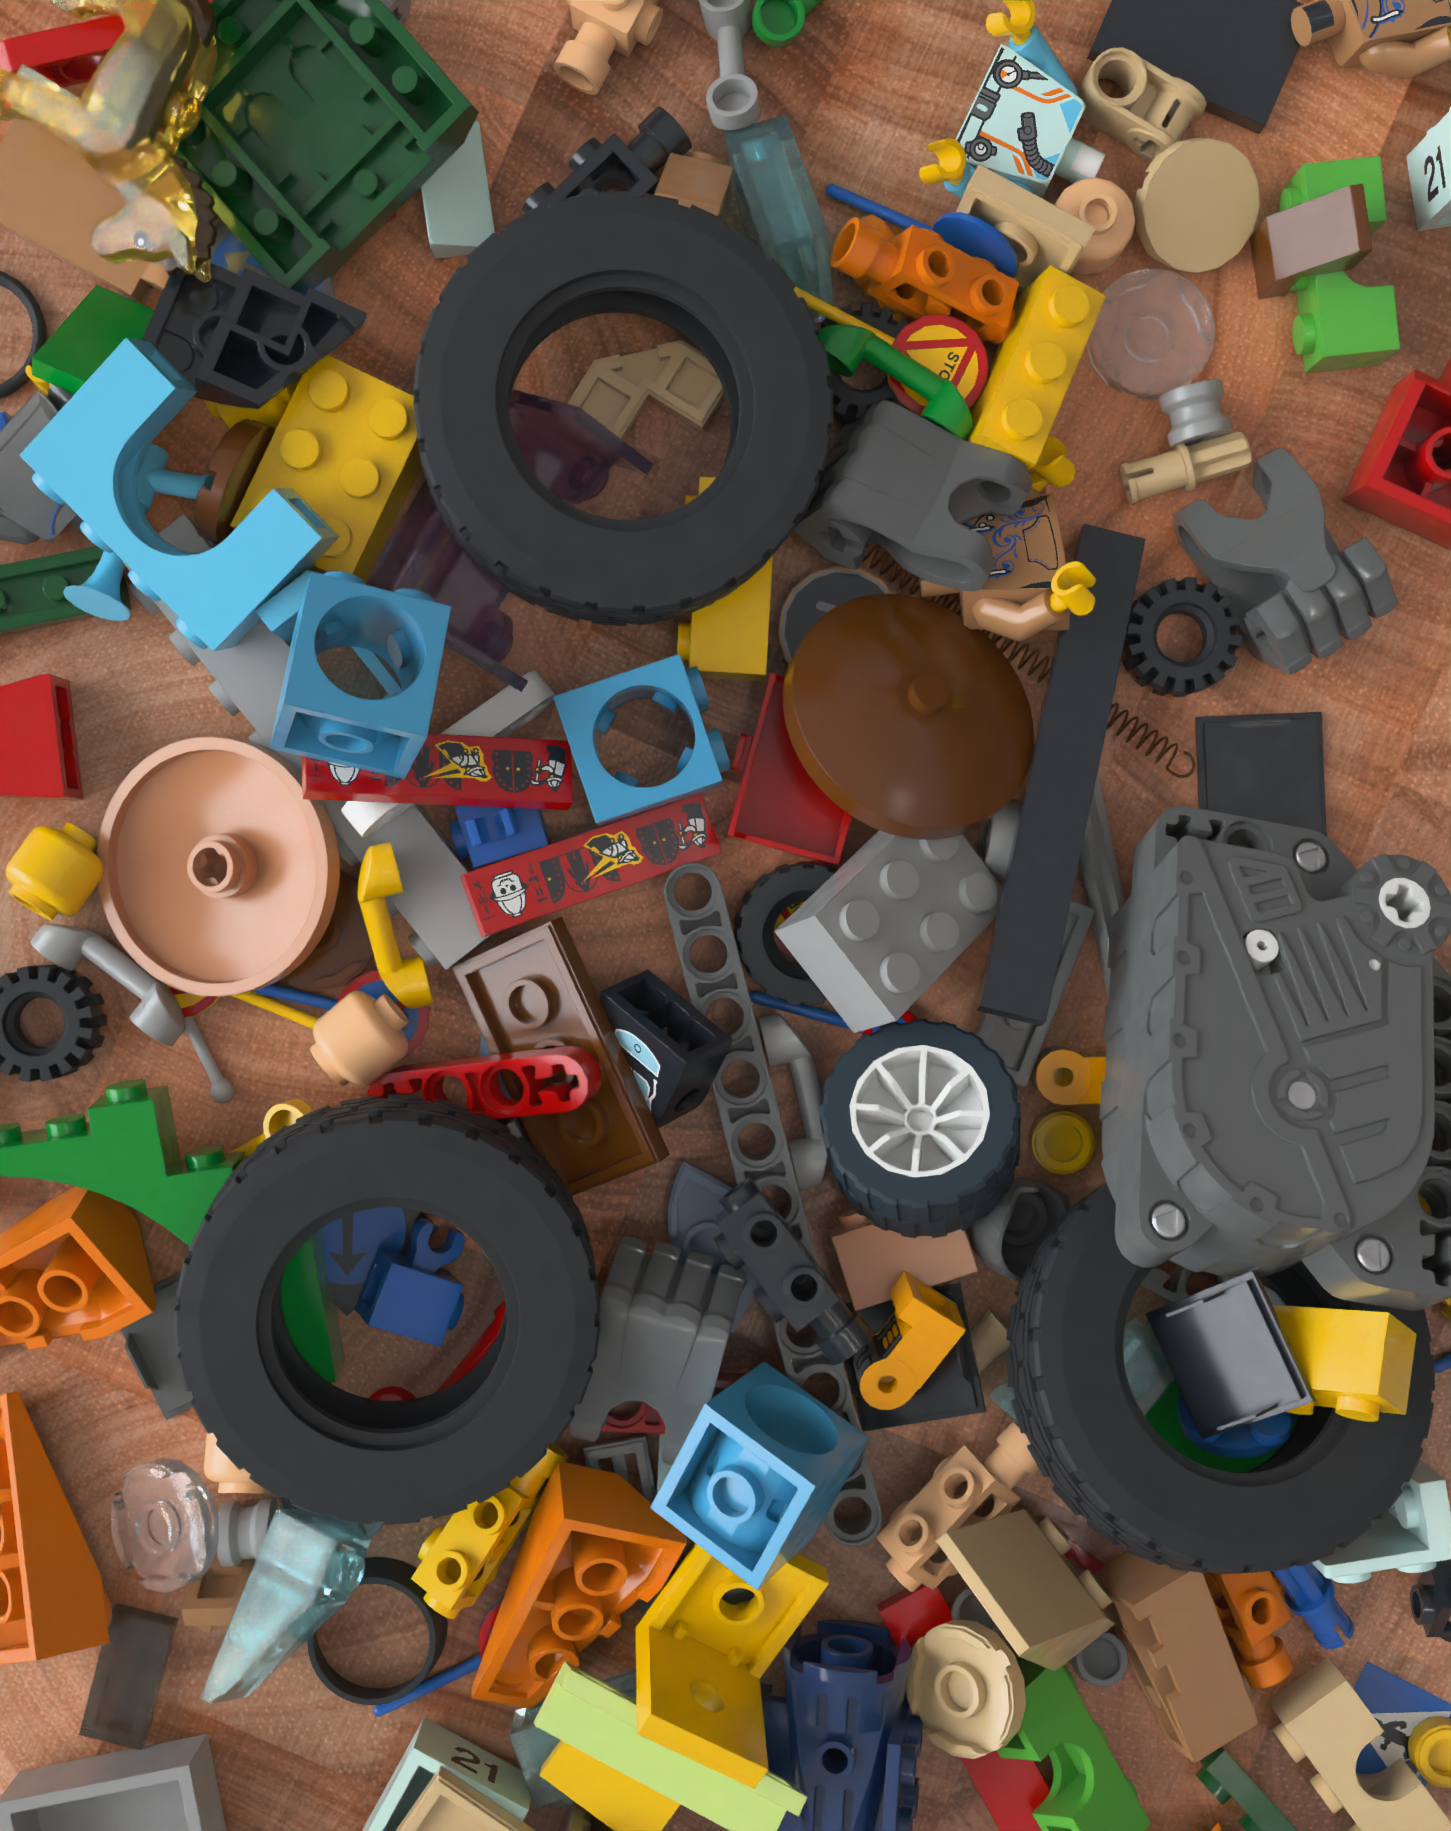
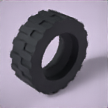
M799 862L791 865L784 864L775 867L776 870L769 874H763L755 881L756 884L750 891H746L741 899L742 904L739 912H736L734 921V938L740 961L756 985L758 984L776 999L778 997L786 1000L789 1004L799 1006L800 1003H811L812 1006L824 1004V1000H827V998L802 966L786 959L777 949L774 940V927L779 915L787 907L798 902H805L837 870L811 862Z

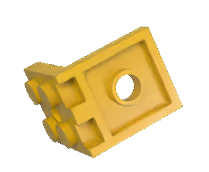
M695 1543L635 1628L637 1734L755 1789L769 1770L760 1678L829 1585L827 1568L797 1553L757 1591ZM736 1588H744L755 1594L750 1601L741 1602L736 1605L729 1604L722 1599L726 1592Z

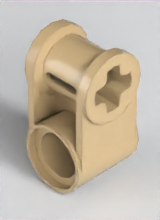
M1122 47L1110 48L1102 52L1092 63L1081 81L1077 96L1086 105L1081 117L1089 125L1099 128L1126 144L1134 153L1149 162H1152L1154 157L1173 143L1179 142L1191 120L1201 117L1207 104L1205 97L1193 85L1180 78L1170 76L1140 58L1133 51ZM1109 79L1116 82L1123 92V98L1107 96L1101 90L1098 80ZM1168 115L1169 120L1167 121L1165 127H1163L1162 123L1165 117Z

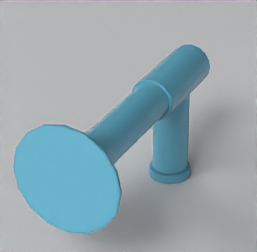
M150 444L142 457L137 477L138 497L144 515L149 512L156 493L196 500L198 490L200 491L202 486L211 490L215 478L209 474L201 476L165 470L170 457L169 453L157 445ZM103 551L94 573L85 583L79 586L71 585L65 587L63 591L66 599L74 606L96 617L112 621L128 620L131 616L129 609L120 599V583L125 564L114 551L112 553Z

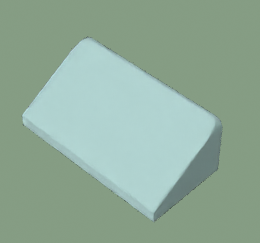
M476 121L464 144L421 186L428 239L435 259L469 255L492 233H495L479 122Z

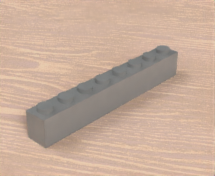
M185 514L159 533L168 543L187 552L200 554L216 547L213 542L198 535L195 522ZM123 561L128 570L131 571V568ZM133 583L129 584L128 586L132 593L153 616L162 611L176 630L168 637L181 655L193 666L201 661L216 679L208 687L219 703L232 716L241 711L256 731L248 736L250 741L269 748L291 644L272 633L262 619H260L235 647L214 652L209 647L202 649L182 634L176 625V620L179 617L162 599L159 601L152 600L143 594ZM273 750L285 757L302 772V756ZM322 800L335 829L339 854L350 866L353 867L359 861L362 864L364 855L370 846L391 841L404 892L385 897L391 917L400 912L415 930L408 939L429 966L433 967L436 963L440 962L445 970L452 969V967L460 964L499 933L481 938L460 879L462 874L473 870L464 859L459 858L455 847L420 804L412 805L373 834L362 838L341 812V809L348 801Z

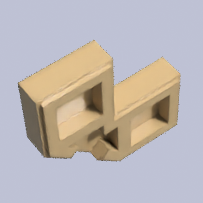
M683 340L657 345V348L621 357L618 354L594 360L562 411L561 417L562 420L616 453L648 400L653 401L703 432L725 397V393L714 368L705 355Z

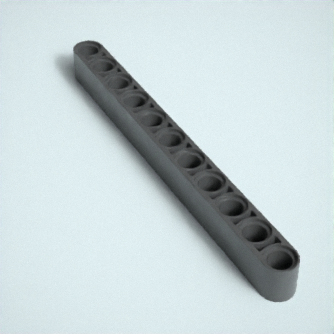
M685 863L675 868L667 877L664 885V899L691 1005L706 1017L707 1008L713 1001L719 998H730L741 1006L743 1013L740 1025L735 1030L726 1032L733 1039L732 1044L712 1083L737 1184L751 1177L760 1188L768 1185L783 1187L789 1193L790 1200L780 1215L818 1264L722 887L717 875L707 866L699 863ZM692 873L702 875L711 886L709 902L705 907L695 911L682 908L674 897L676 882L682 876ZM704 935H713L720 938L727 948L725 963L719 969L711 972L699 970L690 959L692 944L696 939ZM736 1060L748 1061L758 1070L756 1085L746 1093H733L722 1082L724 1069L728 1064ZM751 1123L765 1124L774 1133L772 1146L762 1154L752 1155L746 1153L738 1144L740 1131ZM762 1220L755 1223L752 1229L763 1233L768 1231L773 1223ZM806 1274L799 1275L793 1280V1283L804 1284L810 1280L811 1276ZM786 1317L777 1324L773 1321L787 1378L802 1388L808 1376L816 1372L831 1374L836 1379L833 1391L823 1398L816 1399L861 1431L844 1363L831 1364L816 1344L819 1338L816 1331L808 1337H797L786 1329L788 1321ZM865 1448L824 1519L830 1536L838 1543L847 1546H861L871 1541L878 1533L882 1523L881 1507ZM847 1497H858L868 1503L862 1515L855 1519L846 1520L840 1518L834 1513L836 1505Z

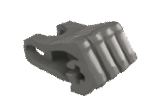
M881 400L874 402L865 413L850 424H846L836 436L833 448L829 449L824 472L820 475L819 486L794 531L817 549L825 559L854 570L858 568L867 552L866 544L872 545L876 543L888 551L901 568L923 580L958 590L977 591L983 587L995 565L991 546L984 535L967 529L960 524L986 513L1011 516L1019 511L1033 482L1026 466L1014 456L960 439L894 402Z
M1278 447L1259 457L1253 472V487L1262 499L1267 511L1261 517L1255 520L1220 516L1206 500L1196 499L1174 513L1173 518L1174 531L1179 543L1206 582L1209 581L1218 586L1214 593L1220 598L1227 594L1234 602L1228 609L1232 616L1240 614L1242 624L1236 627L1238 635H1243V643L1251 655L1259 662L1263 661L1291 675L1310 664L1312 661L1311 654L1320 659L1334 654L1343 646L1341 636L1352 640L1363 635L1372 626L1369 616L1372 618L1382 617L1391 612L1399 602L1391 584L1387 566L1367 537L1339 551L1325 527V512L1319 489L1294 457L1285 449Z
M622 1237L600 1298L601 1312L599 1321L601 1326L597 1358L593 1360L591 1365L593 1373L581 1404L574 1406L575 1416L570 1422V1434L575 1438L594 1442L599 1438L600 1431L606 1424L608 1414L612 1408L625 1401H643L656 1409L665 1423V1445L662 1458L664 1463L672 1466L704 1404L712 1399L747 1272L742 1269L736 1270L733 1266L721 1265L717 1275L711 1273L714 1258L706 1254L689 1252L686 1264L683 1265L679 1264L682 1249L672 1244L656 1242L651 1256L646 1254L648 1245L646 1242L633 1237Z

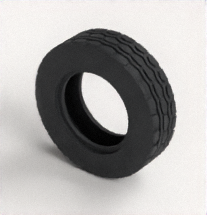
M631 191L595 192V197L584 198L582 194L548 203L547 209L540 212L534 208L504 225L505 231L498 236L492 233L467 256L469 263L463 268H457L439 295L440 303L431 311L421 339L422 347L419 355H417L413 404L421 465L434 503L460 547L463 546L470 554L469 557L494 581L497 579L505 585L506 590L533 606L537 604L547 608L546 612L579 621V619L592 621V624L626 626V623H637L639 626L669 621L672 617L681 615L684 617L714 604L715 601L726 597L753 577L779 549L804 516L819 486L820 475L824 472L832 439L829 436V428L833 426V390L829 388L827 382L831 378L824 342H818L815 334L819 328L804 298H798L794 292L796 285L774 258L768 260L762 253L764 248L737 227H734L732 230L722 224L724 219L693 204L688 208L678 205L679 200L644 193L643 197L631 196ZM602 313H629L649 317L674 328L687 337L699 348L714 368L722 384L729 409L730 437L727 455L718 477L706 490L686 505L672 512L641 520H617L595 516L581 511L557 497L543 485L526 463L517 445L509 413V402L515 380L523 364L535 348L550 334L575 320Z
M389 1094L388 1099H376V1096L373 1095L341 1101V1106L332 1108L327 1105L297 1118L295 1124L283 1126L257 1145L256 1150L247 1155L226 1179L210 1205L188 1248L187 1258L183 1262L176 1292L178 1305L174 1309L175 1344L180 1346L181 1349L177 1360L185 1390L188 1392L192 1391L193 1394L191 1405L206 1432L215 1435L217 1439L216 1446L239 1470L244 1468L250 1473L249 1479L277 1498H280L282 1495L291 1500V1505L320 1516H324L326 1513L337 1516V1520L369 1525L372 1524V1521H385V1525L418 1523L421 1521V1518L430 1516L433 1519L466 1510L468 1504L476 1500L478 1503H482L508 1488L510 1481L516 1476L522 1478L547 1455L546 1448L550 1443H557L574 1418L575 1412L573 1408L576 1404H581L593 1373L591 1365L593 1360L597 1358L601 1310L590 1237L579 1207L573 1202L572 1194L556 1170L551 1169L545 1164L546 1158L523 1137L517 1138L510 1134L511 1129L483 1113H480L479 1116L468 1112L469 1107L436 1098L435 1103L423 1101V1096ZM398 1207L414 1209L435 1215L452 1223L472 1238L487 1255L497 1272L505 1295L506 1308L501 1327L496 1339L483 1359L456 1383L421 1398L403 1401L374 1400L357 1396L334 1386L321 1377L304 1360L295 1347L284 1320L281 1300L282 1278L286 1266L297 1250L311 1236L333 1221L352 1213L374 1208Z
M1107 1183L1083 1197L1059 1217L1058 1223L1050 1227L1034 1249L1033 1261L1026 1263L1016 1288L1015 1295L1018 1296L1016 1304L1011 1306L1006 1339L1011 1341L1010 1351L1006 1352L1008 1387H1013L1015 1399L1011 1400L1020 1432L1021 1434L1026 1433L1030 1442L1027 1448L1043 1477L1051 1479L1055 1484L1052 1489L1075 1515L1082 1514L1087 1519L1086 1525L1114 1545H1120L1121 1543L1126 1547V1552L1157 1565H1169L1171 1569L1215 1574L1257 1573L1290 1569L1294 1565L1304 1566L1334 1554V1548L1337 1546L1338 1548L1347 1547L1372 1528V1520L1383 1518L1402 1494L1400 1487L1404 1482H1409L1423 1453V1448L1420 1446L1423 1439L1428 1438L1434 1403L1431 1402L1432 1391H1435L1434 1355L1430 1352L1429 1343L1432 1342L1424 1309L1408 1311L1339 1299L1332 1296L1319 1284L1302 1261L1283 1271L1260 1277L1277 1293L1286 1306L1389 1312L1416 1333L1407 1411L1406 1415L1379 1412L1378 1421L1366 1422L1338 1415L1335 1412V1408L1314 1406L1313 1414L1301 1415L1290 1438L1264 1463L1245 1473L1216 1470L1189 1459L1169 1445L1147 1421L1131 1391L1124 1364V1327L1131 1301L1144 1278L1154 1267L1143 1268L1132 1264L1121 1254L1115 1239L1116 1203Z

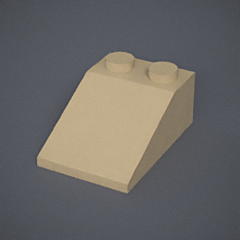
M1022 1509L948 1531L936 1540L1021 1658L1056 1672L1115 1624L1104 1609L1113 1600L1089 1569L1080 1575L1076 1572L1064 1556L1072 1546L1049 1516H1046L1039 1522L1031 1513Z

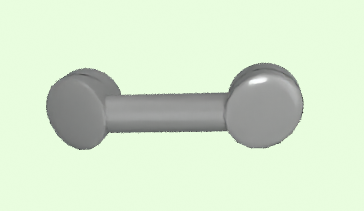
M699 0L705 28L710 36L717 40L720 78L710 85L706 93L711 123L714 127L722 130L746 128L759 120L762 114L757 86L752 79L745 75L742 38L748 33L752 23L751 0Z
M44 924L31 939L30 944L40 954L67 970L73 971L85 956L142 999L130 1015V1020L153 1039L165 1045L173 1046L185 1030L184 1014L168 986L150 975L141 966L102 938L97 932L68 925Z
M780 1014L760 1017L758 1020L769 1066L774 1067L789 1063L806 1134L804 1138L788 1141L799 1191L818 1187L825 1175L828 1157L820 1123V1105H823V1096L813 1054L799 1033Z

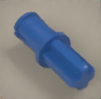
M1312 1562L1304 1566L1294 1565L1290 1569L1272 1571L1285 1590V1603L1292 1613L1304 1618L1320 1646L1326 1649H1336L1345 1645L1334 1629L1336 1623L1349 1640L1352 1638L1355 1630L1354 1623L1334 1597L1335 1589L1331 1579L1325 1578L1320 1571H1317Z

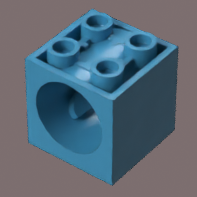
M311 571L294 626L269 749L405 779L428 735L451 606L434 602L430 595L419 590L403 588L392 592L365 585L361 578L347 572L330 571L320 574ZM340 646H354L367 649L380 656L391 666L400 681L402 692H397L389 698L377 700L363 699L347 694L326 677L320 668L316 656L328 649Z
M680 654L553 696L595 822L600 827L722 787L723 780L720 773L730 770V761L719 729L708 732L705 730L700 712L709 710V699L698 667L695 666L685 670ZM652 698V702L675 714L677 709L680 710L689 721L695 736L694 750L686 746L675 771L679 772V774L672 780L655 787H638L639 780L620 771H617L615 777L611 776L604 768L600 756L601 733L606 735L617 717V713L614 711L625 703L636 699Z
M763 1361L704 1404L650 1508L758 1591L814 1538L870 1438Z

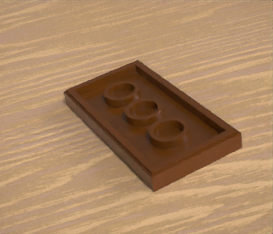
M562 917L452 967L491 1055L576 1046L589 1051L598 1061L602 1071V1084L599 1092L591 1100L579 1108L568 1112L520 1117L533 1147L546 1158L545 1164L551 1169L556 1170L572 1196L656 1164L670 1155ZM501 1069L500 1075L511 1099L521 1101L524 1094L521 1078L509 1069ZM564 1069L549 1078H544V1088L552 1083L568 1082L572 1088L579 1085L577 1076L566 1074Z

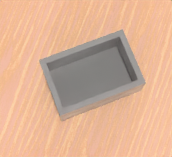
M879 830L774 932L853 1033L897 1021L995 919L1003 887L962 834L944 839L919 840L904 838Z
M208 1734L22 1770L0 1796V1831H227Z

